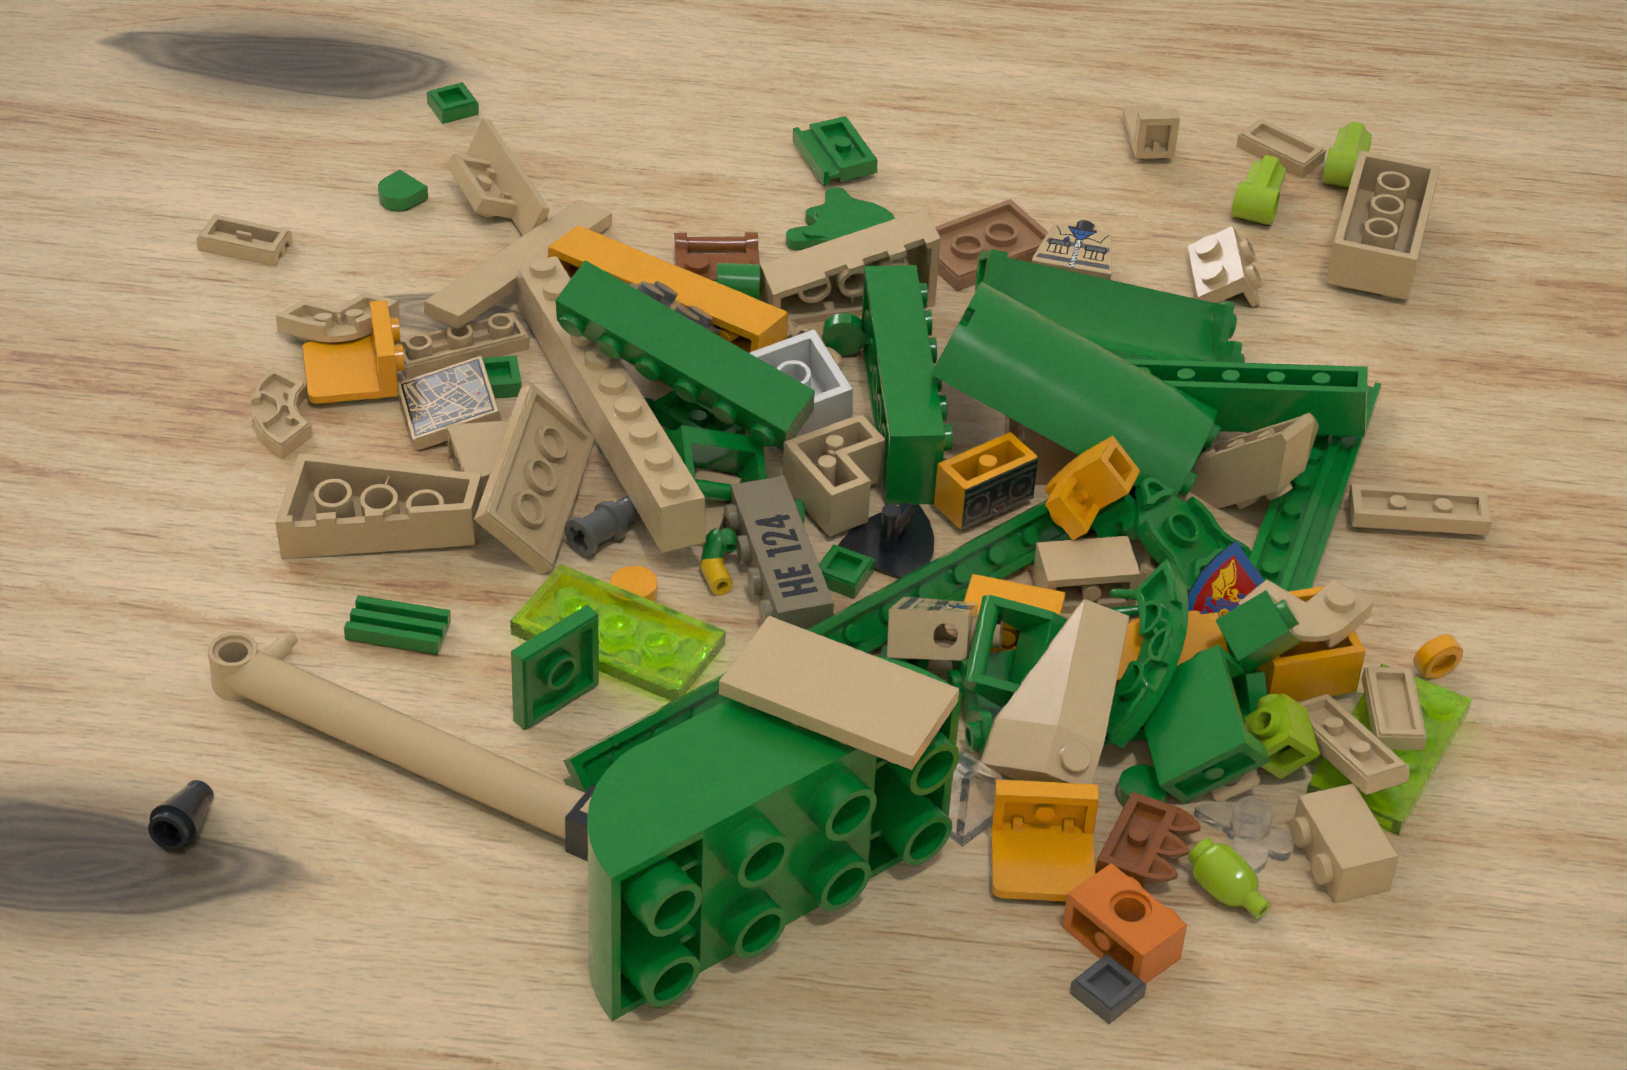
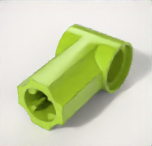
M1350 121L1347 126L1338 129L1334 147L1329 148L1322 183L1349 188L1359 150L1369 152L1372 134L1365 129L1364 124Z
M1264 155L1262 159L1253 161L1245 182L1240 181L1237 186L1231 211L1232 217L1267 225L1273 224L1279 203L1280 191L1285 181L1287 168L1281 165L1277 157Z

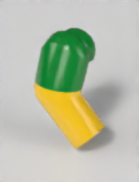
M714 528L710 530L706 535V542L703 545L700 569L715 595H724L733 588V580L723 562L724 553H733L737 548L735 545L737 543L736 535L730 528L722 530Z

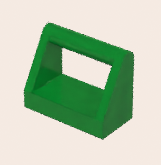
M681 425L669 438L705 496V499L731 503L732 484L695 479L694 467L735 473L738 478H741V483L767 479L763 445L753 439L752 436Z
M984 595L964 677V687L1003 708L1020 687L1022 680L1028 672L1034 668L1048 649L1049 644L1067 619L1054 611L993 595ZM997 618L1003 619V622L1020 631L1009 682L985 676Z

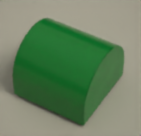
M717 263V283L759 300L760 264Z

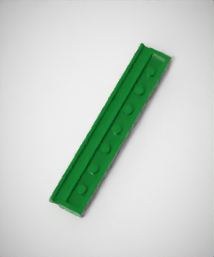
M1375 382L1374 387L1368 386L1365 435L1379 398L1381 383ZM1316 435L1305 471L1290 481L1292 485L1291 490L1270 501L1249 560L1264 581L1267 579L1287 592L1313 588L1365 436L1341 438L1334 435Z

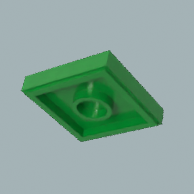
M588 605L511 651L513 721L523 730L535 725L599 684L598 613Z

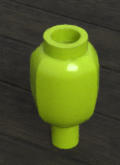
M1206 838L1192 849L1188 860L1194 865L1193 876L1212 896L1230 907L1244 906L1256 919L1261 918L1268 912L1271 904L1258 892L1259 880L1257 874L1248 862L1231 846L1223 843H1214L1210 838Z

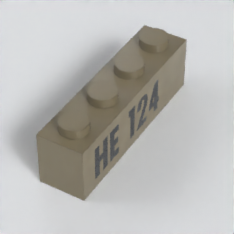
M785 476L732 484L731 504L724 505L725 522L727 528L732 529L737 534V543L735 544L739 562L741 564H748L747 580L751 595H759L760 597L759 613L761 623L763 624L766 618L771 616L797 627L807 629L833 615V599Z

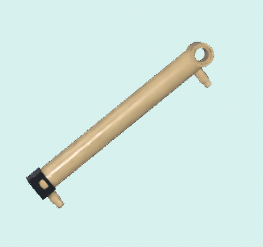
M242 632L221 634L209 644L208 658L212 688L215 694L222 699L230 701L249 699L562 838L565 840L567 853L588 862L587 815L589 803L596 786L591 785L584 793L283 661L297 643V637L292 632H286L281 638H277L264 652L258 650L257 643L253 637Z

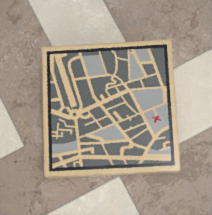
M482 356L397 383L411 436L417 451L446 442L447 425L502 421Z

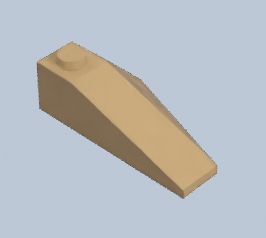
M1083 599L1051 641L1040 660L1022 680L1020 687L994 718L980 766L1023 781L1092 784L1105 741L1129 616L1087 599Z

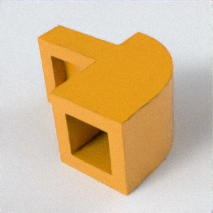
M1111 436L1080 454L1051 479L1044 489L1049 495L1045 506L1049 510L1053 521L1059 527H1062L1072 540H1075L1088 532L1101 508L1129 493L1140 470L1115 437Z

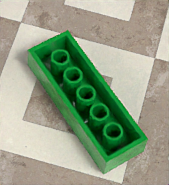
M916 265L865 266L861 320L865 324V345L862 350L873 425L886 439L882 481L885 505H899L902 502L910 505L934 504L937 464L947 460V458H944V451L952 450L951 424L943 423V421L947 420V398L945 394H938L942 390V381L930 375L935 367L933 364L937 362L936 337H929L932 335L931 310H924L927 308L928 301L927 284L919 283Z

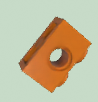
M1111 863L1067 893L1062 928L1099 959L1108 954L1147 984L1181 959L1187 924L1181 920L1174 910L1165 907L1145 891L1136 879L1128 877Z

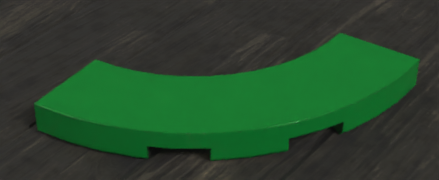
M1168 559L1158 566L1133 592L1138 603L1140 615L1138 634L1143 637V642L1137 661L1129 662L1121 680L1115 687L1106 731L1110 741L1121 749L1139 731L1162 698L1176 670L1186 637L1189 609L1187 589L1179 568Z

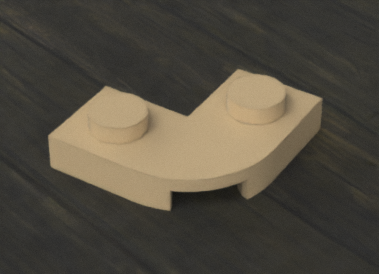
M366 292L338 308L302 300L276 315L277 331L294 335L302 341L344 342L355 340L372 333L370 301L387 300L390 318L400 317L399 302Z
M1266 579L1238 602V606L1267 590L1277 602L1285 599L1300 623L1293 628L1299 641H1325L1328 648L1343 641L1371 616L1374 602L1335 579L1309 601L1304 602Z

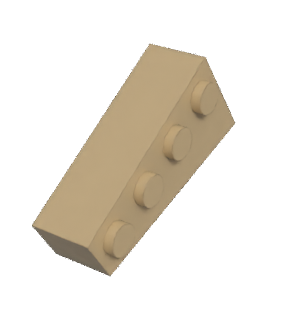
M923 209L760 264V301L787 311L788 319L794 321L797 325L823 322L839 313H849L859 317L862 314L865 266L916 265L919 283L927 284V307H933L936 301L941 238L927 209Z
M298 453L275 522L281 558L291 559L476 545L481 525L474 518L483 496L481 474Z

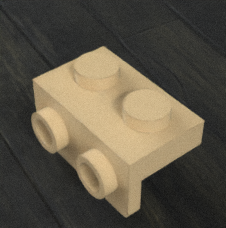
M1232 226L1216 234L1205 236L1199 241L1188 245L1197 296L1200 300L1217 303L1243 292L1252 307L1260 304L1257 289L1263 287L1256 267L1254 264H1251L1257 261V258L1248 238L1241 240Z

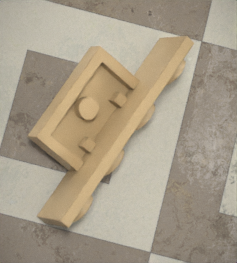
M483 118L467 151L469 156L453 154L447 168L477 214L486 218H493L494 216L510 218L522 236L547 221L550 208L489 119Z

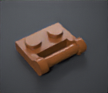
M745 232V236L687 237V233H674L675 265L717 282V263L760 264L758 232ZM702 253H732V254H702Z

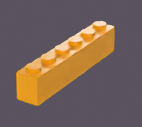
M577 225L548 246V258L557 256L570 279L586 260L627 284H638L642 281L654 284L655 281H659L669 286L678 294L675 300L688 309L690 305H694L708 313L713 318L710 324L721 331L719 336L748 353L787 339V311L580 225Z

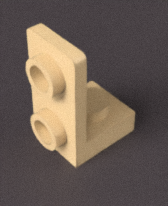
M1125 106L1123 108L1122 115L1135 159L1157 160L1159 158L1175 157L1180 123L1177 109L1162 110L1161 106Z

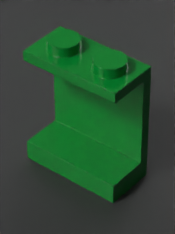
M1219 645L1199 651L1193 658L1177 665L1162 698L1143 724L1159 786L1184 805L1270 762L1266 746L1245 728L1232 683L1233 678L1244 673L1243 667Z

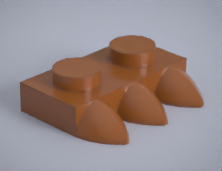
M1131 792L1097 858L1095 873L1112 863L1128 877L1136 879L1143 889L1146 883H1164L1177 879V871L1165 859H1176L1189 855V848L1178 836L1199 832L1201 826L1191 814L1181 808Z

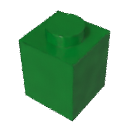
M1267 590L1215 620L1236 659L1249 672L1301 643L1293 630L1295 626L1300 624L1293 610L1285 599L1277 602Z

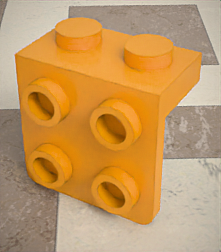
M387 300L370 301L372 336L344 342L309 341L303 344L308 400L311 403L332 404L341 401L375 400L398 396L397 371H405L404 352L402 344L394 345L401 343L398 317L390 318Z
M996 779L991 816L992 892L996 897L1066 901L1068 892L1096 874L1094 829L1099 802L1098 784Z

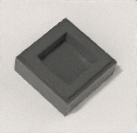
M1106 954L1071 981L1070 994L1106 1023L1110 1024L1145 996L1147 984Z

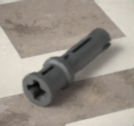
M627 495L616 502H600L595 506L594 512L582 519L579 517L570 519L565 524V535L571 548L581 557L588 558L596 553L599 545L610 539L617 541L624 537L629 526L640 520L641 517Z

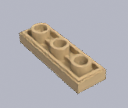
M514 312L507 314L497 313L489 318L467 323L459 329L449 326L446 329L425 334L415 333L405 339H401V343L394 344L403 345L405 371H402L406 380L478 356H482V358L499 357L530 349L529 336Z

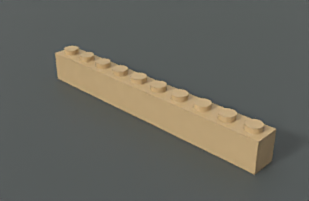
M538 257L531 262L516 264L519 310L592 435L596 437V442L661 553L705 543V496L620 358L613 359L608 357L597 347V344L583 336L574 337L570 335L557 322L555 299L571 280L558 257Z

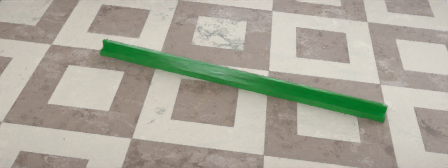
M1133 485L1129 494L1136 500V486ZM1046 499L805 630L868 653L888 642L889 609L903 597L961 602L966 597L972 574L1002 579L1035 560L1037 542L1072 539L1051 518L1050 512L1045 506L1048 500ZM725 673L563 760L570 775L563 780L564 783L585 793L591 785H597L606 770L627 750L730 699L719 694V680Z

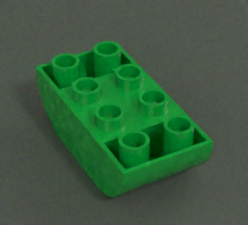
M876 656L878 658L884 659L886 661L910 669L917 673L923 674L925 676L949 684L946 681L939 678L938 676L917 666L895 659ZM959 692L957 704L912 770L898 764H893L850 745L842 744L837 740L804 727L794 725L789 721L756 708L746 706L733 699H728L627 750L606 770L597 783L589 803L587 815L589 973L596 998L610 1020L614 1021L646 1002L654 1007H663L677 1001L693 986L699 973L735 953L741 958H752L763 953L777 941L787 924L820 906L826 911H837L846 907L862 893L870 878L901 861L908 865L916 866L933 858L944 847L952 831L949 810L953 772L960 758V751L956 743L962 694Z

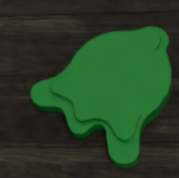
M832 187L825 192L824 204L808 208L805 211V222L808 226L791 228L786 232V245L791 250H803L896 218L882 206L855 199L843 188Z
M1145 478L1135 489L1137 501L1135 523L1138 536L1146 550L1158 563L1162 564L1168 559L1179 568L1184 578L1187 593L1206 565L1233 541L1239 544L1249 559L1251 555L1249 547L1227 534L1202 502L1194 496L1185 502L1178 497L1171 496L1175 490L1174 488L1166 486L1156 478Z

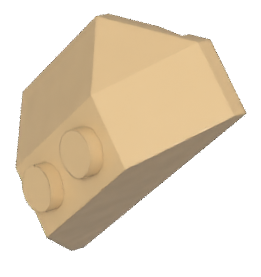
M1307 413L1300 417L1212 444L1209 450L1202 448L1191 470L1197 473L1198 476L1189 492L1216 509L1236 504L1238 509L1255 503L1264 495H1266L1268 500L1282 496L1292 489L1290 481L1305 471L1319 428L1317 420L1311 413Z

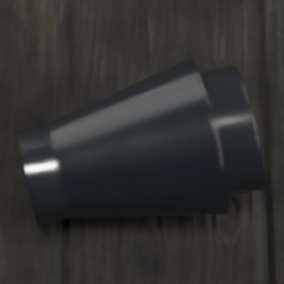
M192 780L185 788L154 808L150 814L148 825L149 835L158 846L170 851H177L182 847L191 845L196 839L208 807L214 800V793L211 787L203 781Z

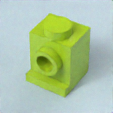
M1269 694L1260 698L1256 703L1257 710L1245 717L1248 732L1266 746L1270 762L1261 767L1276 777L1283 779L1320 755L1307 708L1286 694ZM1285 746H1291V748L1287 749L1286 751H1282V748H1284Z

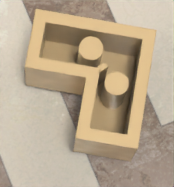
M863 414L784 441L782 476H785L791 494L803 502L805 510L829 537L868 522L871 485L883 481L886 439Z

